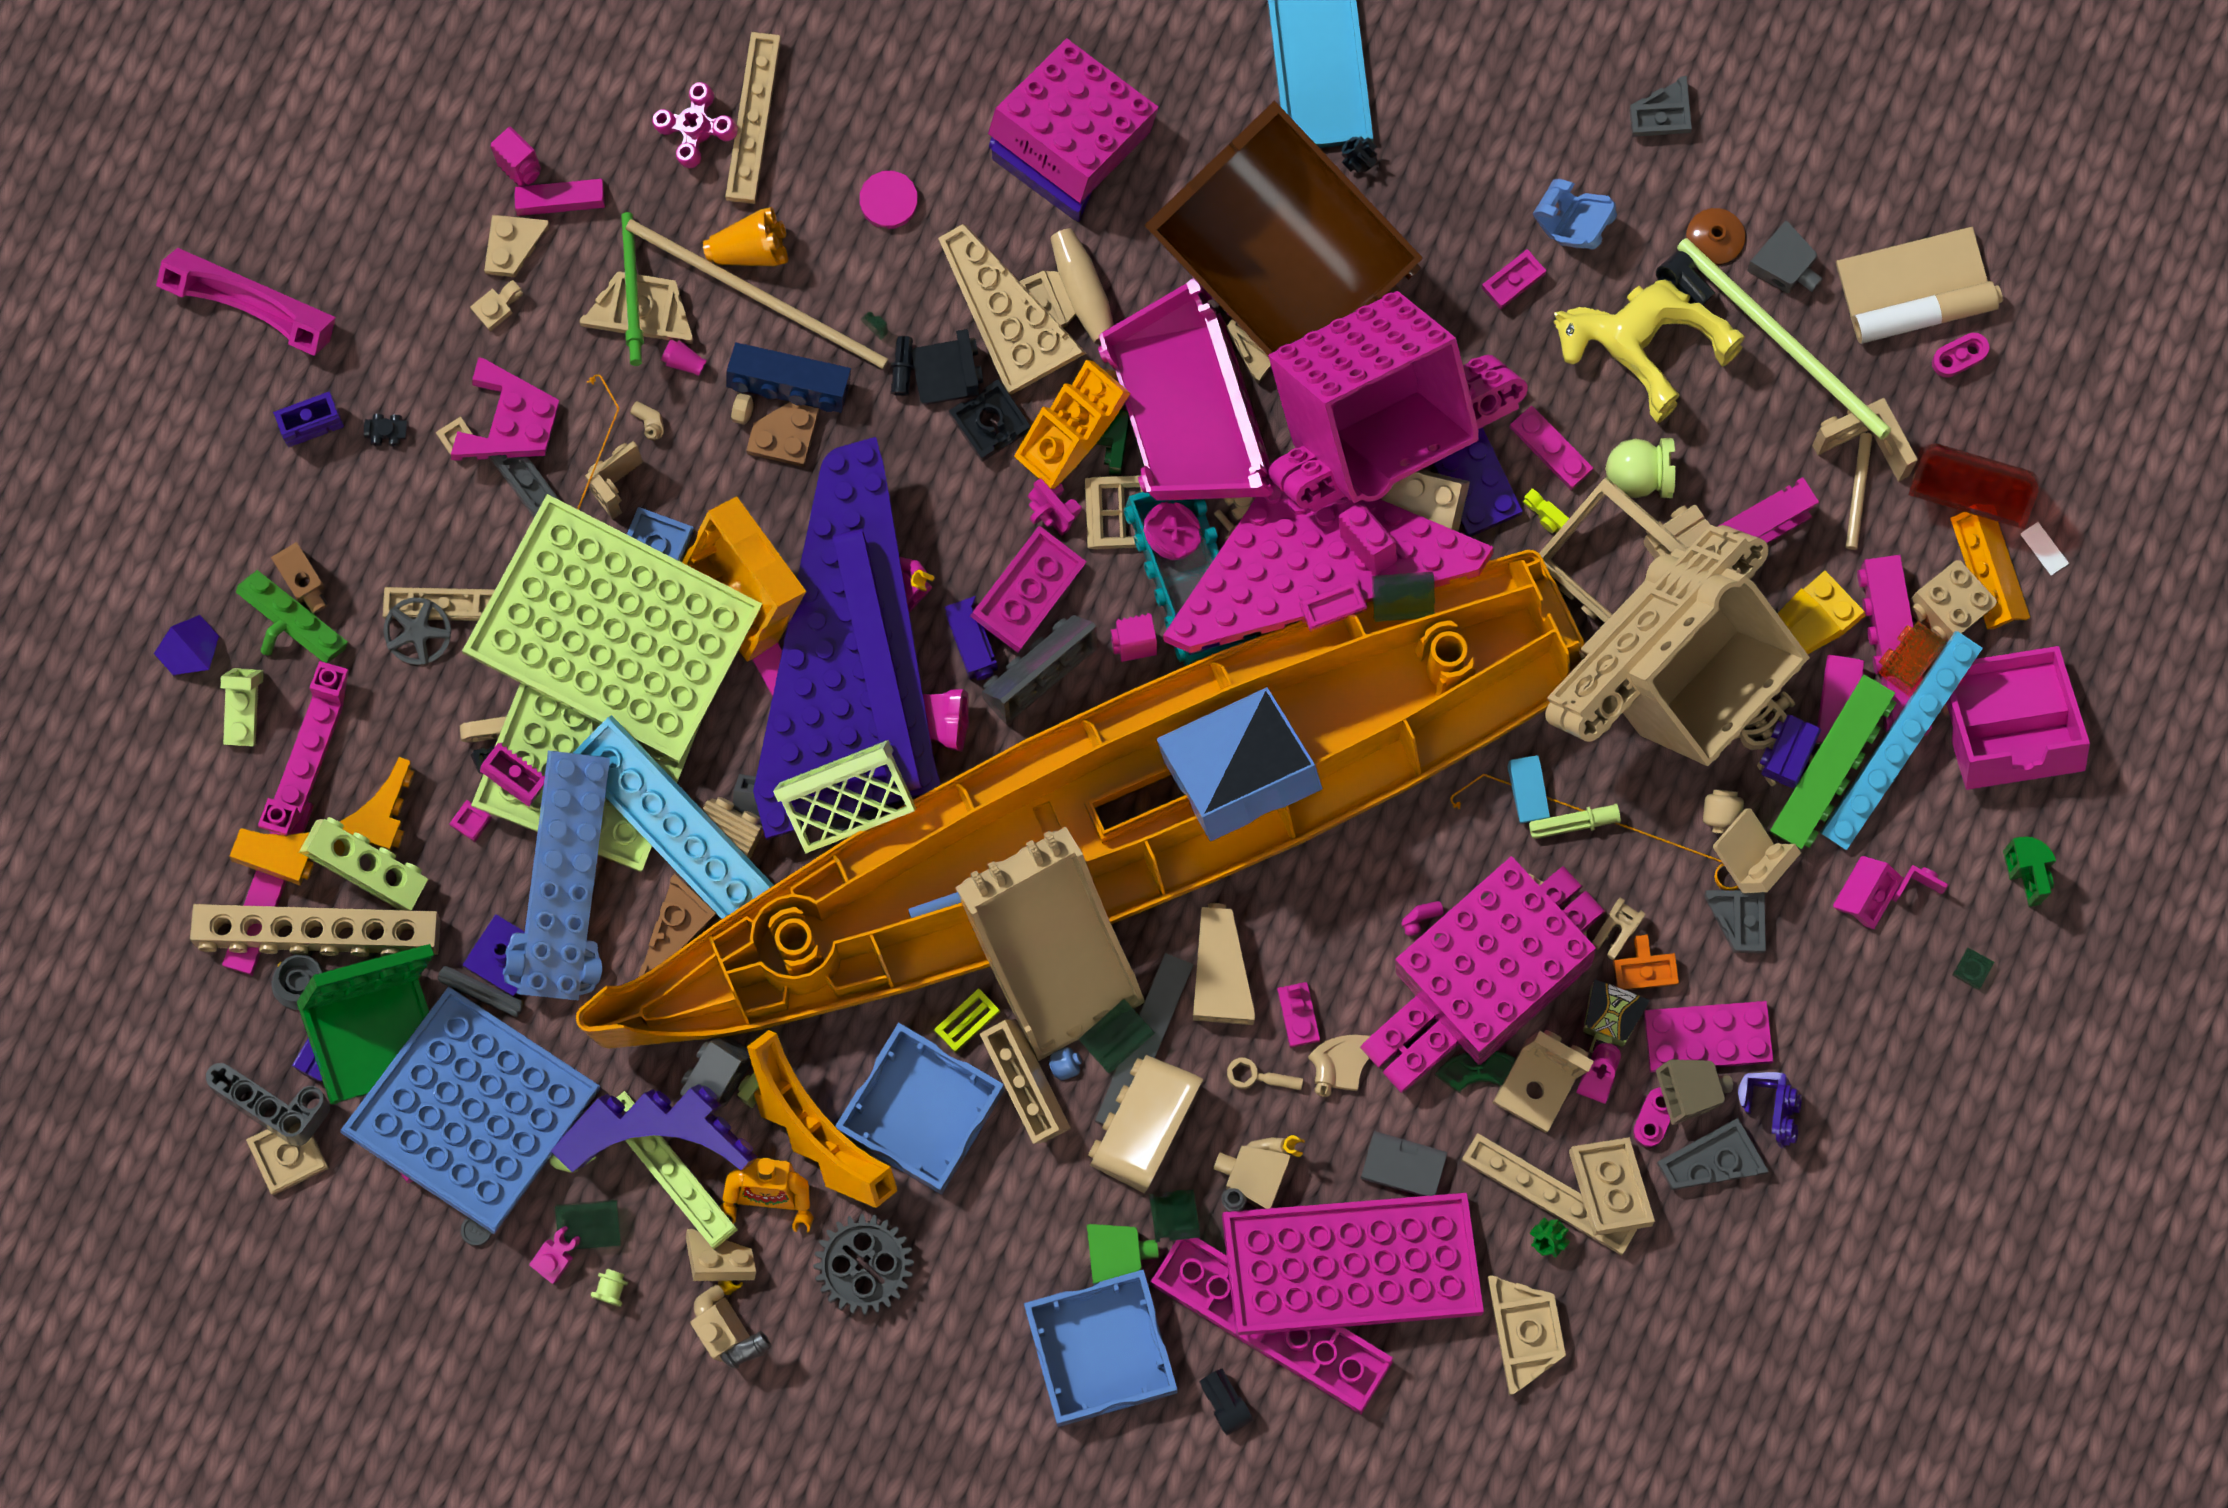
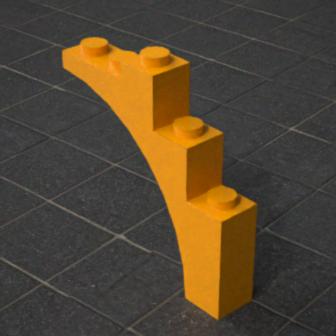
M401 757L398 758L389 778L375 796L358 811L339 821L344 825L343 830L352 835L356 832L367 837L370 840L369 845L378 850L382 847L392 852L393 847L399 848L405 831L400 830L401 821L393 819L392 816L399 815L404 799L400 798L403 787L409 788L415 771L410 770L412 767L411 761ZM240 828L229 856L232 862L301 886L303 879H309L314 863L310 862V858L299 853L309 832L286 836L263 834ZM336 840L333 847L334 851L338 856H342L345 846L342 841Z
M768 1030L747 1046L759 1085V1089L754 1092V1096L761 1117L786 1127L793 1152L819 1163L826 1187L875 1208L879 1207L898 1191L891 1166L873 1158L857 1147L816 1106L793 1072L777 1033Z

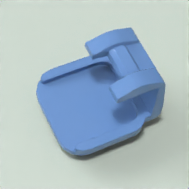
M1563 179L1553 180L1534 210L1533 216L1543 231L1560 245L1589 248L1591 250L1597 248L1602 242L1601 233L1604 228L1617 217L1615 202L1606 195L1584 193L1579 197H1575L1570 193L1575 185L1573 182Z

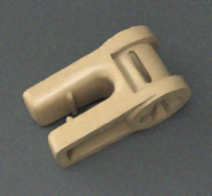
M1621 897L1613 906L1606 918V922L1592 942L1596 950H1599L1604 941L1608 940V935L1612 929L1619 927L1621 933L1615 942L1610 945V950L1607 953V957L1612 961L1615 960L1628 938L1633 935L1646 914L1641 910L1637 912L1624 903L1625 900Z

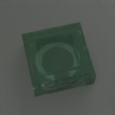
M1967 947L1952 976L1979 990L1995 962Z

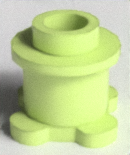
M606 1269L605 1274H598V1277L601 1278L596 1292H591L590 1296L596 1300L621 1307L622 1302L619 1299L624 1285L627 1286L628 1282L623 1280L624 1274Z

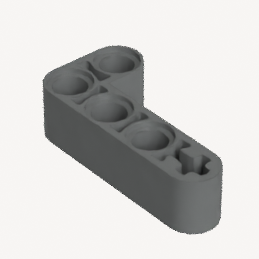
M224 1063L212 1065L206 1073L207 1084L218 1097L293 1146L306 1144L330 1112L328 1099L315 1086L304 1087L290 1105H287ZM228 1079L232 1084L231 1088L220 1080ZM253 1092L249 1100L241 1102V1098L245 1093ZM320 1099L316 1107L312 1109L307 1108L311 1100ZM277 1108L273 1116L265 1117L267 1110ZM297 1123L301 1124V1127L297 1132L289 1133V1129L292 1125Z

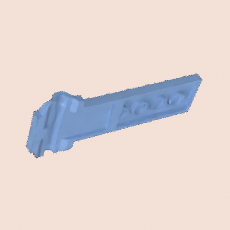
M548 750L525 933L512 934L510 943L505 951L506 966L503 969L504 980L506 983L517 988V994L579 1000V995L592 992L600 981L602 962L598 954V945L594 941L587 940L610 758Z

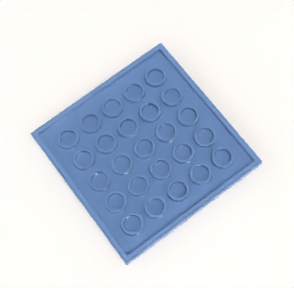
M448 986L342 1127L341 1133L495 1234L553 1155L551 1152L553 1147L577 1122L599 1092L600 1085Z

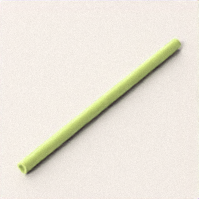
M1688 238L1679 243L1677 247L1679 251L1687 253L1692 258L1695 266L1879 439L1882 440L1889 435L1891 428Z

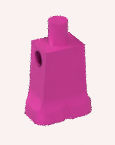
M955 689L943 694H923L931 742L941 743L950 750L962 752L969 727L968 692L964 689Z

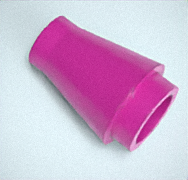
M670 339L660 359L666 363L667 367L690 372L697 376H700L707 360L701 358L680 340L676 342Z

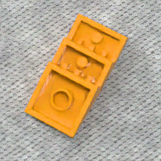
M1086 360L1073 384L1064 383L1050 408H1041L1014 457L1036 477L1042 478L1050 489H1055L1095 446L1131 393L1094 361Z

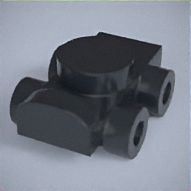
M373 414L372 419H365L364 437L371 438L370 444L374 446H381L383 439H389L388 445L400 446V439L407 438L408 422L402 421L401 415H390L389 420L384 418L382 414Z

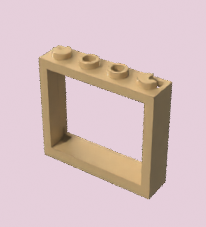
M1604 478L1539 553L1550 575L1562 584L1559 590L1571 600L1574 597L1579 599L1584 604L1581 609L1592 619L1595 620L1599 617L1604 622L1613 614L1555 564L1551 558L1606 495L1669 551L1673 552L1675 548L1683 551L1688 549L1608 478Z

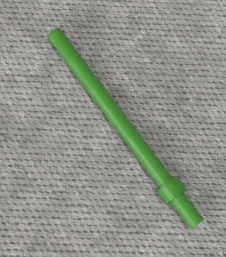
M625 212L621 215L628 330L625 332L626 345L629 347L630 364L632 366H639L642 364L641 346L644 344L643 331L640 329L635 237L633 233L626 230L629 220H633V214Z

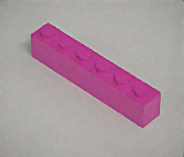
M1900 555L1865 559L1860 567L1861 569L1857 570L1859 587H1864L1866 598L1862 600L1863 610L1866 616H1869L1871 627H1868V639L1870 645H1875L1876 656H1873L1875 674H1880L1881 684L1895 692L1892 700L1897 702L1888 718L1883 716L1886 732H1888L1923 680ZM1932 726L1929 727L1924 736H1927L1929 734V732L1932 729Z

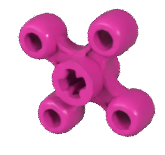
M697 82L690 87V108L683 110L680 115H675L666 109H660L652 118L653 126L660 134L670 135L677 131L683 134V143L676 150V158L686 168H694L700 163L701 153L699 151V144L706 141L710 135L717 136L723 141H731L738 133L737 124L731 117L721 115L716 119L708 118L707 108L714 101V93L711 87L703 82Z

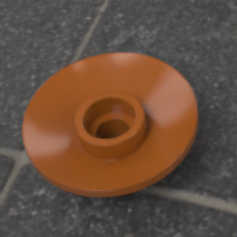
M1710 208L1699 212L1692 218L1686 231V238L1714 264L1722 265L1734 260L1742 251L1745 243V230L1741 221L1733 213L1725 209ZM1719 229L1722 235L1715 237L1712 234V230Z

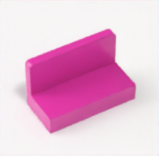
M1861 856L1834 902L1833 907L1838 911L1853 915L1865 927L1875 929L1903 877L1888 863Z

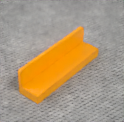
M1972 507L1951 517L1950 519L1966 567L1997 601L1994 608L1983 616L1987 629H1996L2013 620L2029 619L2030 615L1994 509L1992 507Z

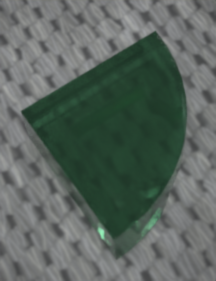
M868 311L860 319L880 340L888 334L887 323L880 316L875 317L873 312Z

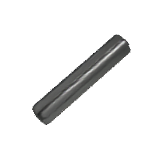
M444 966L438 975V980L441 983L514 1017H518L523 1009L524 1004L521 1000L450 967Z

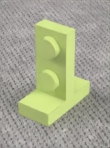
M233 668L221 676L220 688H225L224 745H256L258 685L263 682L264 670Z

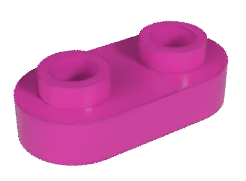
M1969 333L1942 346L1935 352L1932 358L1933 370L1939 376L1953 377L1981 363L1989 352V343L1979 333ZM1968 347H1975L1977 354L1969 353ZM1942 360H1949L1952 366H1943Z
M1661 1087L1649 1092L1633 1128L1634 1139L1643 1147L1650 1148L1658 1145L1663 1139L1670 1123L1667 1107L1660 1108L1656 1105L1657 1098H1664ZM1647 1125L1652 1126L1655 1129V1134L1652 1136L1645 1134L1644 1127Z

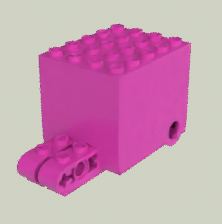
M1399 291L1388 293L1382 299L1362 306L1355 312L1336 319L1317 331L1309 332L1303 338L1291 344L1283 345L1277 351L1268 355L1288 429L1295 446L1294 449L1271 464L1268 475L1270 480L1298 506L1304 509L1309 508L1312 512L1345 496L1353 503L1362 499L1364 501H1376L1385 496L1394 483L1479 441L1478 429L1519 409L1518 403L1527 394V383L1493 355L1474 358L1463 365L1456 337Z
M1510 856L1395 959L1396 975L1415 994V997L1372 1034L1360 1048L1378 1068L1390 1061L1398 1052L1401 1054L1383 1071V1074L1400 1093L1413 1086L1459 1044L1478 1065H1481L1590 968L1593 963L1596 947L1583 933L1604 914L1605 910L1587 891L1578 896L1564 910L1560 909L1582 888V885L1564 866L1559 868L1539 886L1521 865ZM1484 893H1490L1483 900H1481V896ZM1442 934L1436 941L1434 940L1436 935ZM1434 1020L1437 1021L1435 1025H1433L1408 1049L1406 1048V1045L1409 1042H1411L1417 1035H1419L1425 1028H1427Z

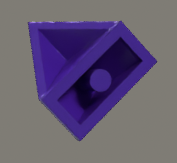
M198 615L171 626L154 652V655L173 676L209 670L217 641L220 637L202 616Z

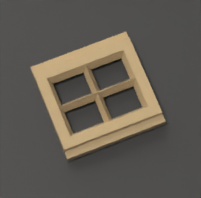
M1139 476L1085 478L1088 549L1136 548L1134 536L1126 537L1124 488L1140 487ZM1118 488L1119 510H1103L1102 489ZM1119 515L1120 537H1104L1103 516Z

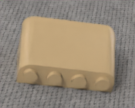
M1148 1055L1145 1056L1144 1060L1137 1058L1130 1072L1131 1075L1135 1076L1130 1087L1123 1085L1116 1099V1102L1121 1104L1116 1115L1112 1112L1109 1113L1102 1129L1107 1131L1102 1142L1096 1139L1088 1156L1093 1158L1090 1166L1142 1193L1146 1192L1203 1081V1078Z

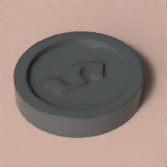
M469 1217L461 1225V1236L469 1245L481 1246L491 1238L492 1233Z

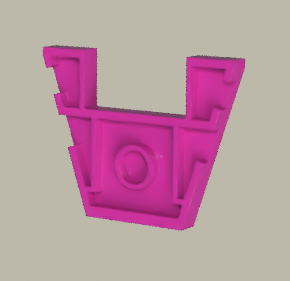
M479 357L472 385L501 392L488 438L457 431L451 451V460L460 461L462 457H477V460L488 459L489 456L506 455L507 458L545 456L557 415L559 400L486 359Z

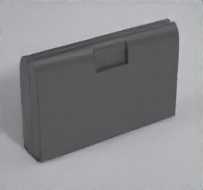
M1374 1131L1360 1179L1417 1196L1436 1195L1447 1152Z

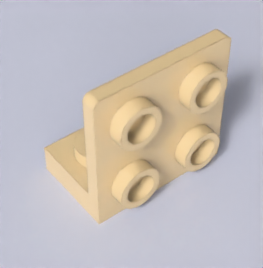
M634 441L628 445L624 443L618 446L613 451V456L606 461H598L589 484L591 493L612 520L622 513L619 506L622 500L617 494L619 491L614 483L643 462L638 446ZM593 464L589 468V473L585 475L587 482L591 476L595 464Z
M1751 808L1744 809L1713 845L1717 855L1742 893L1768 892L1801 854L1796 844H1774Z

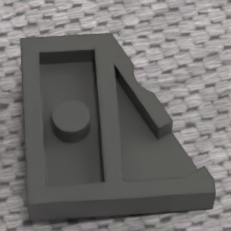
M1681 76L1675 83L1664 89L1660 88L1653 92L1650 97L1642 98L1630 105L1632 137L1691 133L1687 76Z
M1706 890L1705 899L1733 953H1765V892L1742 893L1741 891Z

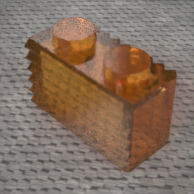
M1919 621L1916 622L1913 628L1907 625L1897 637V640L1901 642L1895 651L1889 648L1879 661L1883 665L1879 674L1907 695L1947 644L1945 640Z

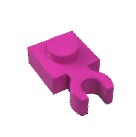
M566 1226L555 1233L554 1242L551 1239L544 1242L529 1266L552 1284L559 1280L573 1259L567 1251L578 1246L581 1239L577 1236L570 1243L567 1242L564 1238V1234L568 1230Z

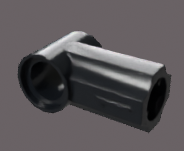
M1683 251L1675 252L1656 270L1658 280L1665 279L1671 281L1679 291L1691 295L1690 304L1701 303L1704 305L1715 294L1712 288L1694 271L1695 264L1692 258Z
M1223 1368L1199 1381L1201 1388L1215 1410L1213 1413L1226 1436L1254 1421L1241 1396L1238 1397Z

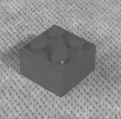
M730 1036L714 1038L710 1043L706 1041L702 1045L696 1056L699 1058L697 1065L694 1069L689 1068L681 1080V1083L684 1085L680 1091L681 1095H684L691 1087L700 1084L702 1087L707 1086L716 1094V1101L721 1104L720 1108L728 1104L752 1064L747 1047Z

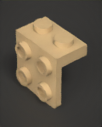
M1959 560L1954 561L1919 589L1909 601L1913 618L1922 622L1930 631L1931 637L1944 647L1955 631L1962 634L1993 609L1997 603L1996 598Z

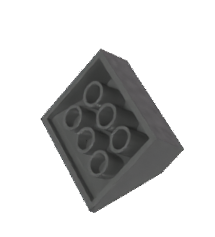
M1075 615L1068 620L1066 618L1061 619L1053 626V633L1045 639L1043 637L1038 638L1029 647L1030 652L1023 658L1020 656L1014 658L1006 666L1007 671L1000 677L995 675L984 684L983 688L985 690L982 691L983 700L1006 725L1097 650V628L1092 621Z

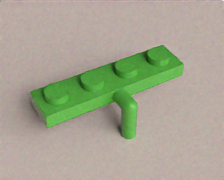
M258 570L238 584L236 593L274 623L266 631L261 647L263 655L269 656L272 654L277 636L283 631L325 663H329L346 649L348 641Z

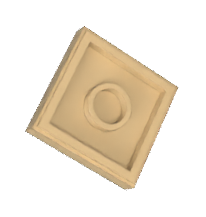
M297 1123L292 1125L289 1129V1133L297 1132L300 1129L301 1124ZM268 1129L246 1139L271 1195L284 1191L329 1169L314 1135L306 1144L301 1146H293Z

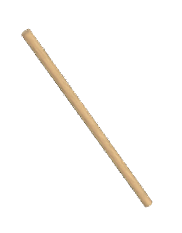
M632 219L629 220L626 230L879 368L884 369L887 365L888 358Z

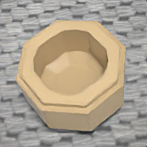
M739 393L733 404L731 419L735 423L745 425L753 412V400L751 396Z

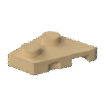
M492 215L484 269L485 274L516 277L523 266V261L532 254L536 248L535 244L542 234L548 231L549 221Z
M687 1229L686 1243L693 1281L755 1280L756 1268L751 1248L725 1240L717 1248L713 1249L699 1231Z

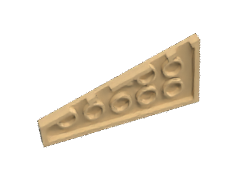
M962 224L938 238L1008 394L1012 395L1087 354L968 226Z

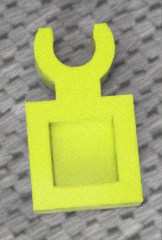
M1533 488L1525 495L1523 503L1539 515L1538 518L1541 519V525L1548 532L1557 533L1568 521L1569 518L1549 500L1546 502Z

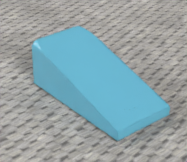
M1539 756L1510 760L1507 768L1520 824L1550 818Z

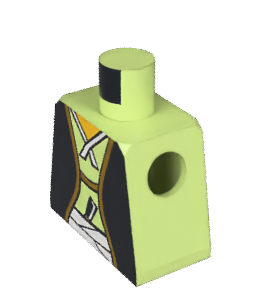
M1595 979L1590 990L1583 1032L1594 1036L1589 1052L1593 1054L1596 1046L1601 1043H1613L1623 1047L1650 1000Z

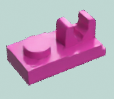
M1307 982L1277 988L1289 1047L1320 1042Z

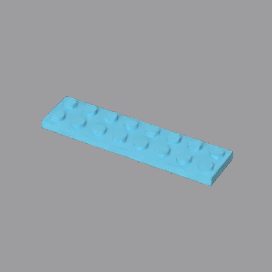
M612 715L573 752L575 754L610 758L605 797L721 919L774 886Z

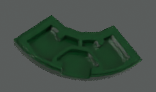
M1496 1051L1481 1065H1478L1465 1052L1448 1060L1437 1070L1435 1076L1458 1093L1468 1085L1477 1082H1491L1501 1087L1516 1058Z

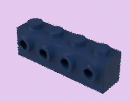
M735 342L726 371V387L741 393L750 392L762 395L768 399L776 398L790 401L795 405H808L820 408L826 412L835 411L842 413L850 386L851 368Z

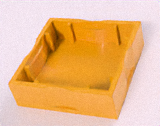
M737 496L707 512L698 530L694 545L688 549L682 563L762 603L761 609L739 649L747 662L778 643L788 622L793 617L807 592Z

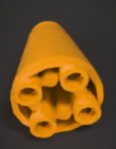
M773 207L758 210L703 241L706 260L711 263L715 262L717 265L778 266L788 263V254L782 242V238H786V229L782 220H776Z

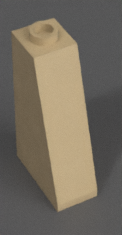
M1210 903L1208 907H1202L1193 1020L1254 1025L1255 1012L1232 909H1226L1224 904Z

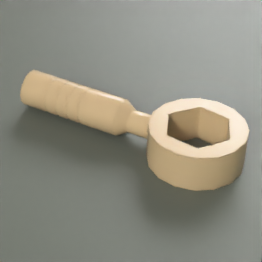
M1247 1058L1233 1060L1227 1069L1228 1081L1237 1089L1250 1088L1256 1080L1264 1081L1268 1085L1301 1090L1303 1078L1270 1072L1266 1074L1258 1073L1256 1065ZM1239 1064L1250 1067L1252 1077L1245 1083L1234 1080L1233 1070Z

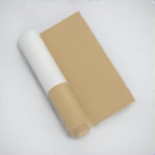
M1973 226L1836 261L1853 328L1860 344L1998 310L1999 303L2003 301L2000 287L1998 285L1994 286L1992 281L1988 282Z

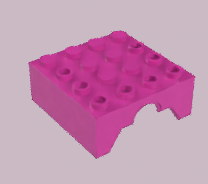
M1066 38L995 108L988 134L1081 203L1151 132L1159 107Z

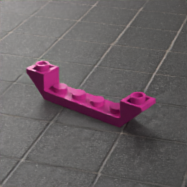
M319 661L309 687L312 699L274 799H267L258 823L259 828L288 836L302 818L343 708L349 673L348 669Z

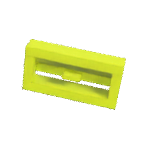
M978 988L934 1029V1032L956 1053L999 1014L1000 1010ZM980 999L982 1003L947 1035L944 1031ZM987 1007L990 1009V1011L983 1018H981L970 1030H968L957 1042L953 1041V1039L964 1028H966L977 1016H979Z

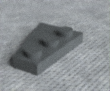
M1738 1118L1656 1163L1671 1190L1762 1175L1769 1172Z

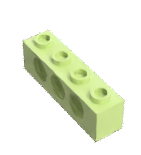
M328 817L327 820L320 819L315 821L299 853L395 908L412 911L428 881V878L421 875L422 870L419 867L408 862L405 865L395 860L396 855L393 852L382 847L379 850L369 845L370 840L367 837L356 832L353 835L343 830L344 825L333 818ZM336 840L342 841L345 846L342 856H338L334 851L333 847ZM363 855L368 856L371 862L370 868L367 871H364L360 866V858ZM389 870L394 871L397 877L396 883L393 886L389 885L386 881V873Z

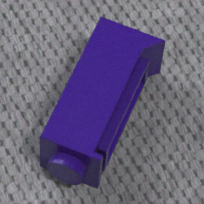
M973 596L944 608L969 680L974 678L984 680L994 674L993 671L998 670L984 627L970 617L977 605V598Z

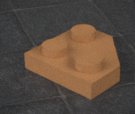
M789 402L754 422L746 449L747 454L805 467L819 415V408L806 405L800 406Z

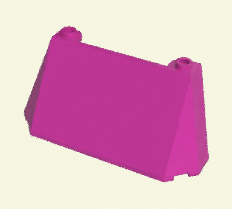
M1194 278L1099 335L1102 346L1098 347V351L1103 362H1109L1116 371L1119 383L1131 393L1125 404L1145 467L1141 468L1142 476L1138 477L1140 487L1144 493H1149L1157 501L1268 497L1273 494V488L1270 484L1273 482L1268 475L1271 464L1226 323L1221 313L1217 314L1216 309L1209 304L1208 301L1212 297Z

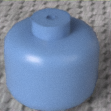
M1065 1047L1051 1054L1049 1065L1053 1075L1059 1080L1063 1081L1080 1073L1079 1064H1082V1059L1078 1052L1074 1053L1071 1048Z

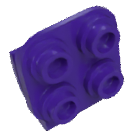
M1784 1073L1745 1074L1738 1089L1740 1104L1745 1109V1112L1751 1114L1754 1086L1777 1089L1772 1133L1776 1134V1142L1780 1148H1785L1786 1145L1790 1146L1791 1143H1797L1798 1125H1794V1119H1790V1115L1800 1113L1802 1096L1798 1094V1089L1792 1088V1084Z

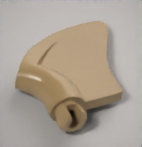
M1345 1035L1335 1037L1320 1044L1308 1056L1316 1067L1315 1093L1317 1095L1328 1097L1331 1095L1332 1088L1358 1091L1362 1068L1370 1059L1360 1046L1370 1036Z

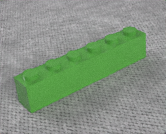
M1863 674L1772 826L1770 834L1787 844H1796L1800 851L1804 845L1808 848L1811 847L1819 833L1814 830L1820 819L1824 822L1827 820L1834 808L1833 805L1829 804L1835 793L1841 796L1850 781L1845 778L1851 767L1857 770L1866 755L1861 752V749L1866 741L1871 744L1873 743L1881 729L1876 724L1882 715L1888 718L1897 703L1892 700L1895 694L1894 691Z

